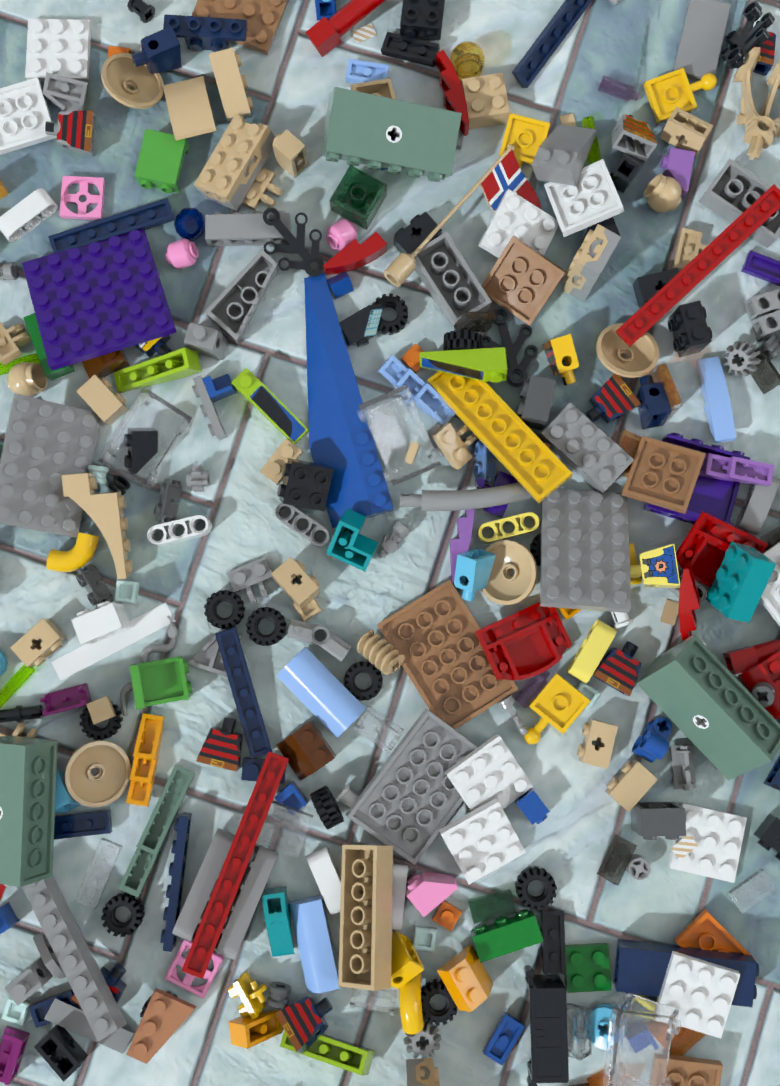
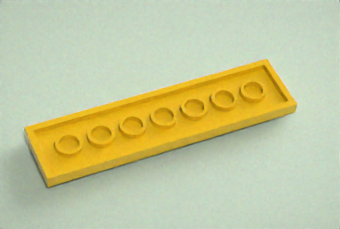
M438 371L427 380V383L440 394L454 413L538 503L572 477V472L486 382Z

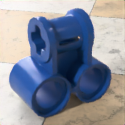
M658 717L650 721L646 725L643 734L635 741L632 752L650 763H653L656 758L661 760L670 744L667 741L672 732L670 720L665 717Z

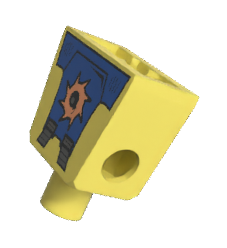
M674 544L639 554L641 564L630 565V578L642 577L644 587L680 588Z

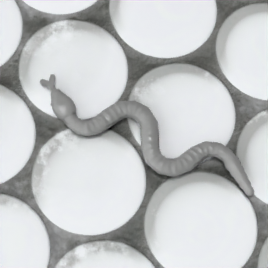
M175 615L172 617L167 616L170 620L167 631L170 642L166 645L150 644L145 647L140 654L141 663L148 662V657L153 652H169L175 647L178 630L173 623ZM132 682L127 683L120 693L123 716H127V693L133 690Z

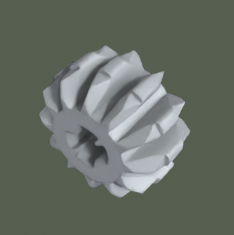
M744 340L742 343L736 341L733 345L726 348L728 353H725L723 357L728 361L724 362L723 365L730 366L728 369L729 373L735 371V376L739 377L742 374L748 376L750 371L754 372L757 370L756 364H759L761 360L756 358L760 354V351H754L756 344L749 346L748 340Z
M427 1021L421 1032L413 1035L405 1033L406 1037L403 1040L404 1044L408 1045L406 1051L408 1053L414 1052L413 1057L415 1059L418 1058L419 1054L422 1055V1058H426V1054L434 1057V1050L440 1049L438 1042L441 1040V1034L437 1033L438 1027L436 1025L431 1027V1024ZM421 1036L425 1037L424 1042H420Z

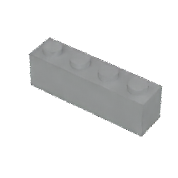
M255 211L253 214L213 212L211 215H205V240L209 247L265 245L268 241H273L276 244L289 243L273 225L270 226L264 222V212ZM279 211L280 220L291 232L290 214ZM268 213L267 218L270 221H274L275 215Z

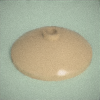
M114 54L107 58L101 70L102 83L107 92L121 104L135 109H147L155 106L161 100L164 93V83L160 73L151 74L146 64L135 67L131 54Z
M617 323L606 327L597 339L596 352L598 358L608 370L623 377L636 378L647 375L655 368L659 360V347L649 332H646L629 347L615 333L624 323Z
M511 540L497 541L489 545L485 551L494 553L496 556L488 584L481 591L488 599L501 605H512L523 601L531 594L537 581V565L532 553L524 545ZM511 569L515 571L513 576L510 574Z
M96 740L80 746L70 756L65 767L64 782L68 793L78 803L88 807H102L114 802L124 793L129 784L131 774L129 758L122 748L109 741ZM96 767V774L91 775V770Z

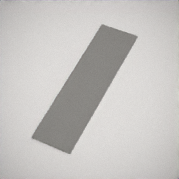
M56 998L44 1018L122 1054L134 1034L120 1028L98 1042L83 1010Z

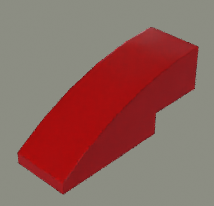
M377 232L361 245L354 239L323 265L324 273L326 275L341 274L363 267L386 253L387 243Z

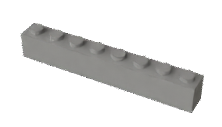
M52 876L23 886L22 888L99 1042L127 1023L54 877Z

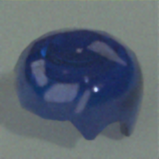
M196 208L182 209L175 217L174 226L176 233L181 238L188 239L189 241L199 239L205 233V217Z

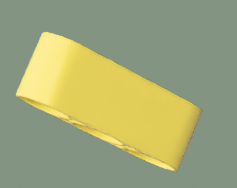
M527 512L487 522L478 529L477 537L479 541L487 544L528 534L537 529L539 518L535 513ZM529 517L533 520L534 525L532 528L524 526V518ZM504 523H510L513 526L512 533H505L502 526ZM490 528L493 532L492 538H484L482 529Z
M597 619L570 663L567 673L586 684L613 641L617 630Z

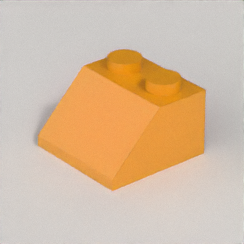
M471 944L437 970L458 1010L472 1012L488 999L493 982L483 964L480 963L479 957Z

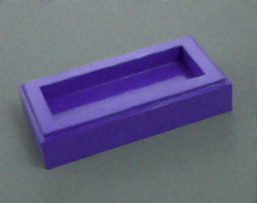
M750 250L741 272L780 286V261Z

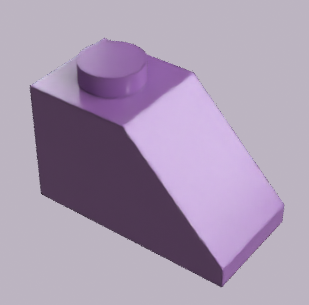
M670 147L666 155L663 154L660 167L663 168L662 174L664 176L672 177L680 183L682 188L681 198L683 200L689 189L695 152Z

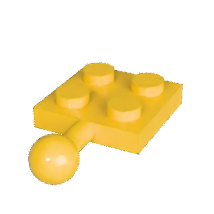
M681 68L645 81L643 86L656 123L668 120L676 107L687 113L695 110L697 104L693 92L700 89L712 90L717 84V78L713 73H706L699 81L689 84L685 70Z
M510 113L499 157L508 149L507 145L512 144L515 148L513 153L520 169L522 163L532 165L539 146L547 138L550 123Z
M556 672L529 704V707L542 718L534 727L528 728L527 734L524 735V740L530 745L537 744L541 739L540 733L548 723L564 734L591 700Z

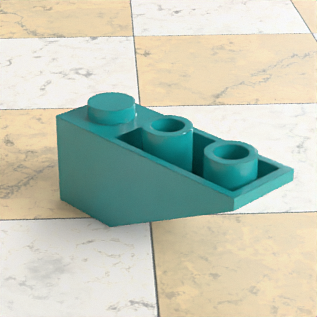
M287 887L265 889L262 894V902L272 957L294 954Z

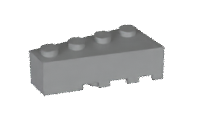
M261 249L206 309V317L237 345L276 275L278 263Z

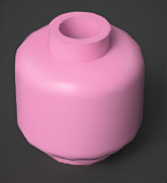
M346 219L338 220L327 229L326 240L333 249L341 251L351 241L357 240L356 225Z
M184 238L170 243L165 256L170 265L180 270L194 265L199 254L194 242Z

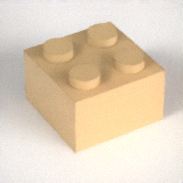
M503 73L462 79L461 85L468 109L469 130L508 123L510 109Z

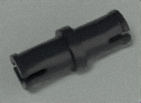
M18 705L16 708L0 710V723L13 721L23 723L24 720L42 719L41 709L43 706L23 707Z

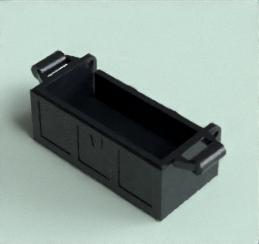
M526 965L523 970L530 996L531 1061L527 1062L528 1086H537V1083H568L566 988L558 974H534L532 967Z

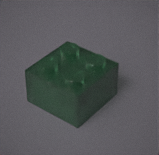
M350 165L330 199L331 211L367 230L387 196V184Z

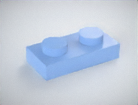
M349 59L345 77L346 82L356 84L388 79L389 65Z

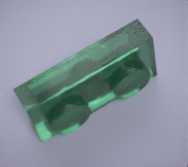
M510 889L468 900L474 924L516 913Z

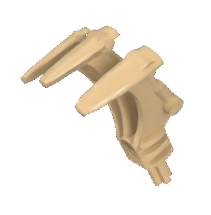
M753 47L749 51L745 63L739 67L733 79V82H741L742 99L740 100V114L737 115L736 122L737 125H745L744 142L750 144L747 155L750 156L749 159L751 160L754 157L759 158L762 148H768L775 136L777 138L780 137V116L775 120L769 117L777 88L780 89V60L768 77L766 84L772 87L767 100L764 101L760 114L757 113L752 99L750 79L760 55V47Z

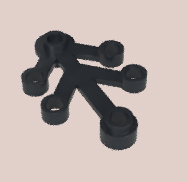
M757 1L751 2L743 11L747 22L742 36H739L736 31H732L725 38L729 46L723 48L719 55L724 61L728 62L727 66L730 69L741 67L746 61L747 53L756 43L762 44L770 35L765 28L771 26L775 18L770 12L762 16V7ZM762 16L760 21L753 27L754 22ZM734 44H735L736 46H738V47L735 48V49H732V48L730 47V46H732V45H734Z
M273 207L267 208L263 213L264 222L270 226L273 225L289 244H276L273 241H268L264 245V251L269 255L275 252L299 254L304 260L292 261L287 257H283L278 262V267L282 271L302 269L312 277L321 275L324 271V261L319 257V245L322 238L321 231L313 229L309 234V238L312 241L310 255L305 249L307 215L299 212L295 216L297 224V236L295 238L280 220V212ZM268 213L275 215L274 221H270L267 218ZM299 215L305 217L304 223L298 222L297 218ZM318 232L320 235L319 239H313L312 233ZM272 244L274 251H268L266 246ZM286 260L289 264L288 267L283 268L281 261ZM313 262L317 263L318 269L312 270L310 264Z
M497 307L493 311L492 321L498 325L503 346L506 350V359L509 367L507 366L506 380L509 385L520 387L523 385L524 380H527V373L525 371L527 366L538 353L536 346H527L524 351L525 356L518 365L516 356L525 340L530 338L532 328L528 325L522 326L519 330V336L512 345L506 323L509 319V312L504 307ZM502 315L504 319L499 321L496 316ZM527 329L529 331V334L524 335L522 333V330ZM482 336V340L489 341V345L485 346L482 344V348L502 347L492 341L489 336ZM533 349L535 354L529 355L527 350ZM518 374L520 379L514 380L513 375Z

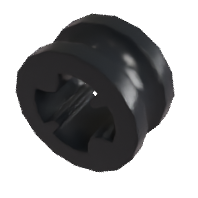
M114 475L113 480L108 483V486L113 492L121 491V495H124L126 490L130 488V483L124 477Z

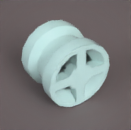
M88 465L87 470L93 472V477L96 476L97 484L108 485L106 475L109 472V467Z

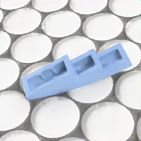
M390 355L377 370L402 394L437 423H441L442 426L447 424L455 415L454 411L431 385L425 383L411 369H407L394 355Z
M719 356L698 359L696 365L702 381L700 388L705 401L704 411L714 443L736 440L734 418Z

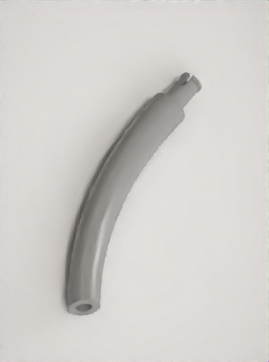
M517 482L483 489L422 490V494L400 493V507H421L422 511H459L509 504L531 498L532 496Z

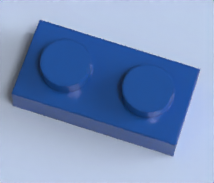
M505 1012L482 1050L483 1054L503 1065L524 1030L525 1024Z

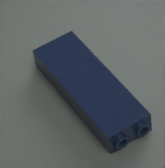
M617 939L613 980L617 992L659 996L672 951L739 971L740 978L731 1005L753 1006V999L757 997L755 977L759 976V965L752 955Z

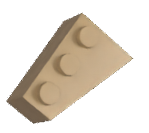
M233 47L210 53L209 58L227 121L231 122L235 114L244 118L250 117V110L254 109L251 96L246 97L244 90L248 88L245 75H240L238 67L242 66L239 53L235 54Z

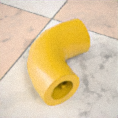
M78 532L76 544L71 550H50L47 558V569L57 572H72L80 567L83 568L93 558L98 546L99 537Z
M421 973L399 988L402 1030L412 1035L421 1032L424 1027L421 1001Z

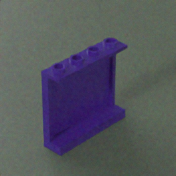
M679 433L667 434L662 439L663 442L706 454L711 453L725 457L734 456L751 459L744 456L745 453L735 450L729 452L720 445H705L699 439L688 440ZM698 476L686 514L646 502L643 510L694 524L701 512L704 511L733 525L730 519L740 483Z

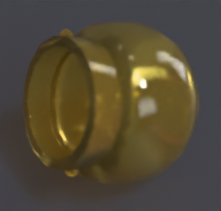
M464 41L454 47L450 61L455 68L458 78L462 81L464 78L481 75L485 64V55L477 43Z

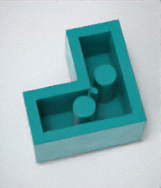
M347 508L338 523L326 554L365 572L379 542L360 534L366 517Z

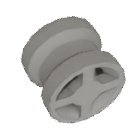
M631 855L625 862L626 871L634 879L644 880L649 876L650 864L641 855Z

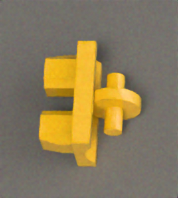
M247 971L242 973L228 988L231 998L240 996L242 1003L238 1006V1011L243 1018L251 1016L253 1020L266 1007L264 1002L266 999L263 995V992L267 989L266 985L261 984L258 986L255 979L252 980Z

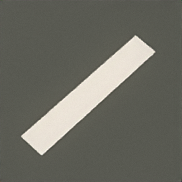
M164 603L131 620L132 628L94 644H85L52 661L51 663L60 681L169 625L170 620L167 616L172 617V614L167 604Z

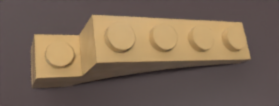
M93 472L61 475L64 497H69L75 501L91 517L103 534L115 563L117 579L128 578L130 573L133 572L132 560L128 559L130 540L126 539L125 530H128V520L123 514V509L126 508L125 497L121 496V491L95 493L97 478L96 476L93 477Z

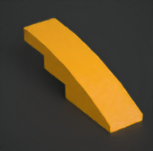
M142 714L133 753L134 761L129 778L131 782L126 799L127 804L149 807L162 740L164 716Z

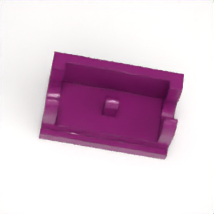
M87 683L48 693L40 698V702L45 704V709L42 710L43 717L86 706V704L92 702Z
M10 1026L5 1027L0 1044V1082L5 1085H9L16 1077L30 1035L29 1032Z

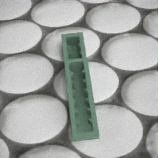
M176 764L174 765L118 889L135 897L141 896L195 775L194 772Z

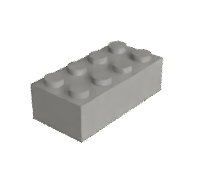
M729 158L699 202L729 223H732L771 186ZM780 208L750 235L752 239L766 248L780 234Z
M447 232L427 243L414 257L416 260L415 271L454 331L490 310L492 301Z
M571 403L562 410L539 437L540 440L551 444L549 449L596 491L602 494L634 461L628 453Z

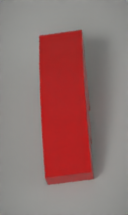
M441 50L436 53V67L440 72L439 86L444 91L443 106L446 110L462 113L459 129L466 136L469 131V117L463 88L454 66L445 51Z
M690 560L685 561L679 592L678 613L682 642L692 636L691 631L697 630L695 609H700L701 602Z

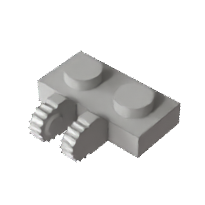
M267 557L226 573L234 593L246 589L252 604L257 602L255 593L251 588L255 584L259 585L264 599L269 597L263 582L272 578V569Z
M40 932L33 937V940L44 965L54 978L58 977V979L66 977L48 939H45Z

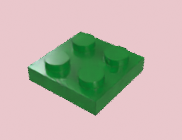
M607 943L565 945L567 993L612 991L609 947Z

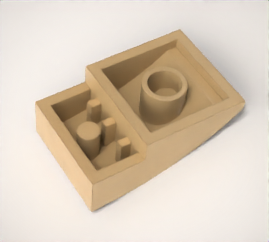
M203 76L163 85L176 141L217 131Z

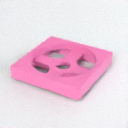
M62 176L59 216L62 219H103L106 180L101 177ZM72 184H80L79 192L76 194H68V188ZM89 184H94L98 188L100 195H90L88 193ZM85 195L87 197V200L85 202H80V196ZM67 203H76L78 205L77 214L67 208ZM98 204L94 210L87 213L88 206Z
M184 939L165 979L204 999L225 956L214 951L211 957L214 969L213 971L207 969L203 977L208 981L202 985L192 986L191 984L196 976L186 973L182 981L176 969V965L183 968L186 958L181 956V954L191 948L192 941Z

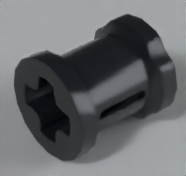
M143 0L128 1V10L135 12L143 23H148L154 17L155 8L152 5H148Z

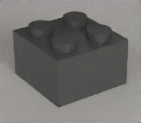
M531 375L528 381L524 380L519 394V398L523 399L519 402V406H517L516 414L529 428L542 430L548 422L556 380Z
M638 802L631 809V829L638 835L643 836L645 840H656L657 836H665V839L678 840L679 836H686L685 808L675 802Z

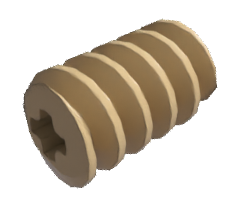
M373 630L366 632L357 644L358 653L362 654L365 659L381 670L384 675H390L397 671L405 660V655H399V650H393V645L387 644L386 639H381L380 634L374 635Z

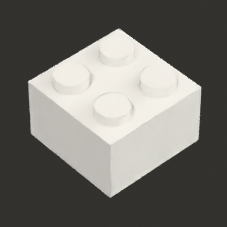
M115 601L100 603L97 605L98 609L90 611L87 609L77 613L76 618L71 620L80 644H94L132 628L124 605L115 603Z

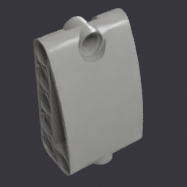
M220 828L217 829L172 934L193 942L235 837L234 834ZM255 845L214 949L216 953L233 960L236 959L279 853L261 845Z

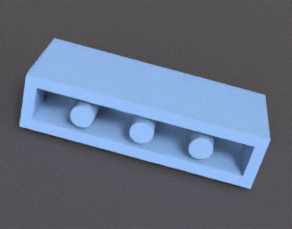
M306 647L276 675L337 738L366 710Z
M322 894L290 901L289 907L307 991L309 993H323L340 989L338 986L339 969Z

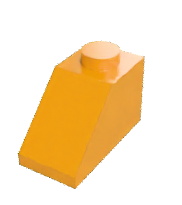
M279 1010L260 1012L259 1016L253 1020L251 1016L244 1018L240 1016L229 1021L231 1044L248 1049L283 1033L282 1025L275 1014Z

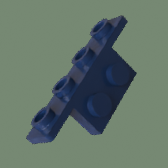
M164 15L163 29L172 26L176 36L184 38L187 48L193 51L211 50L217 52L229 49L228 41H246L247 20Z

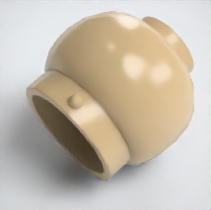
M658 174L646 186L643 197L647 199V203L652 210L665 213L673 211L678 207L682 200V188L676 179Z
M21 362L10 369L7 385L13 393L34 397L46 389L48 378L45 376L40 364Z

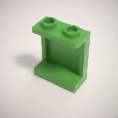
M145 129L134 175L138 184L145 189L157 188L165 193H179L178 181L184 155L188 154L190 149L187 138L176 141L174 134Z
M182 656L129 665L136 710L152 705L189 700V694H193L191 681L186 682L185 673H189L188 661L183 660Z

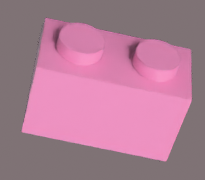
M421 872L418 875L415 873L407 880L406 896L420 914L425 917L458 889V884L455 876L451 874Z

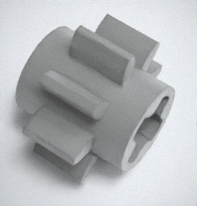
M202 465L192 466V471L186 472L187 487H192L194 492H204V486L210 485L209 470H204Z

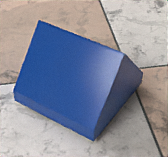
M315 0L317 20H321L323 17L329 19L337 12L336 0L329 2Z
M346 272L327 279L335 299L354 291L350 277Z

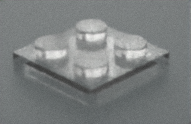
M273 800L257 843L298 858L314 815L282 803L279 804Z

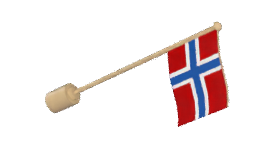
M512 144L507 145L508 149L412 254L400 253L384 271V276L391 284L400 287L416 269L414 257L479 186L493 213H495L508 189L542 210L534 189L520 169L513 153L515 148Z

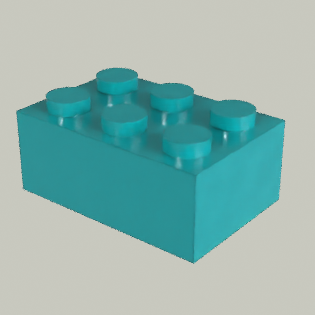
M731 541L729 548L725 552L722 564L717 570L713 584L708 591L706 600L727 618L749 623L776 563L752 546Z

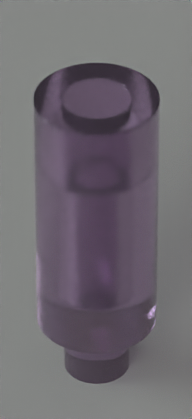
M604 75L598 88L600 92L627 102L629 99L637 101L640 95L639 92L633 90L634 86Z
M546 670L539 675L531 677L514 699L526 709L548 683L546 678L550 673Z

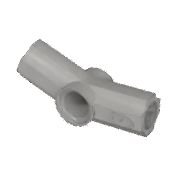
M291 619L288 638L317 644L341 662L353 647L325 626ZM319 629L325 630L327 634L326 639L322 642L318 641L315 637Z

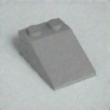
M558 124L539 146L533 160L532 168L537 180L576 186L597 134V129Z

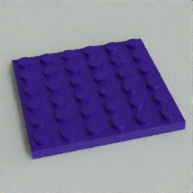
M144 228L22 263L51 371L177 333Z

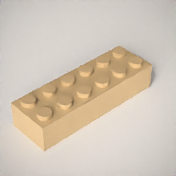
M342 845L339 987L371 991L391 988L392 845Z

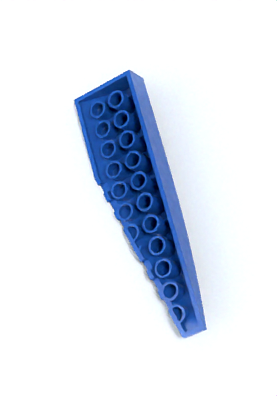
M322 273L317 277L310 276L304 278L309 448L314 463L330 466L334 469L326 508L332 528H336L347 508L365 516L367 519L392 512L393 505L325 273Z

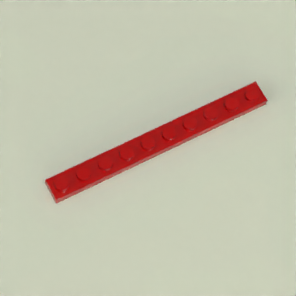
M773 184L618 328L615 333L629 347L641 338L780 208V190L777 186Z
M268 751L181 970L201 979L205 975L289 761L288 758Z

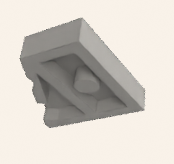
M46 72L42 93L62 111H84L89 84Z
M214 635L199 653L189 661L188 665L227 677Z

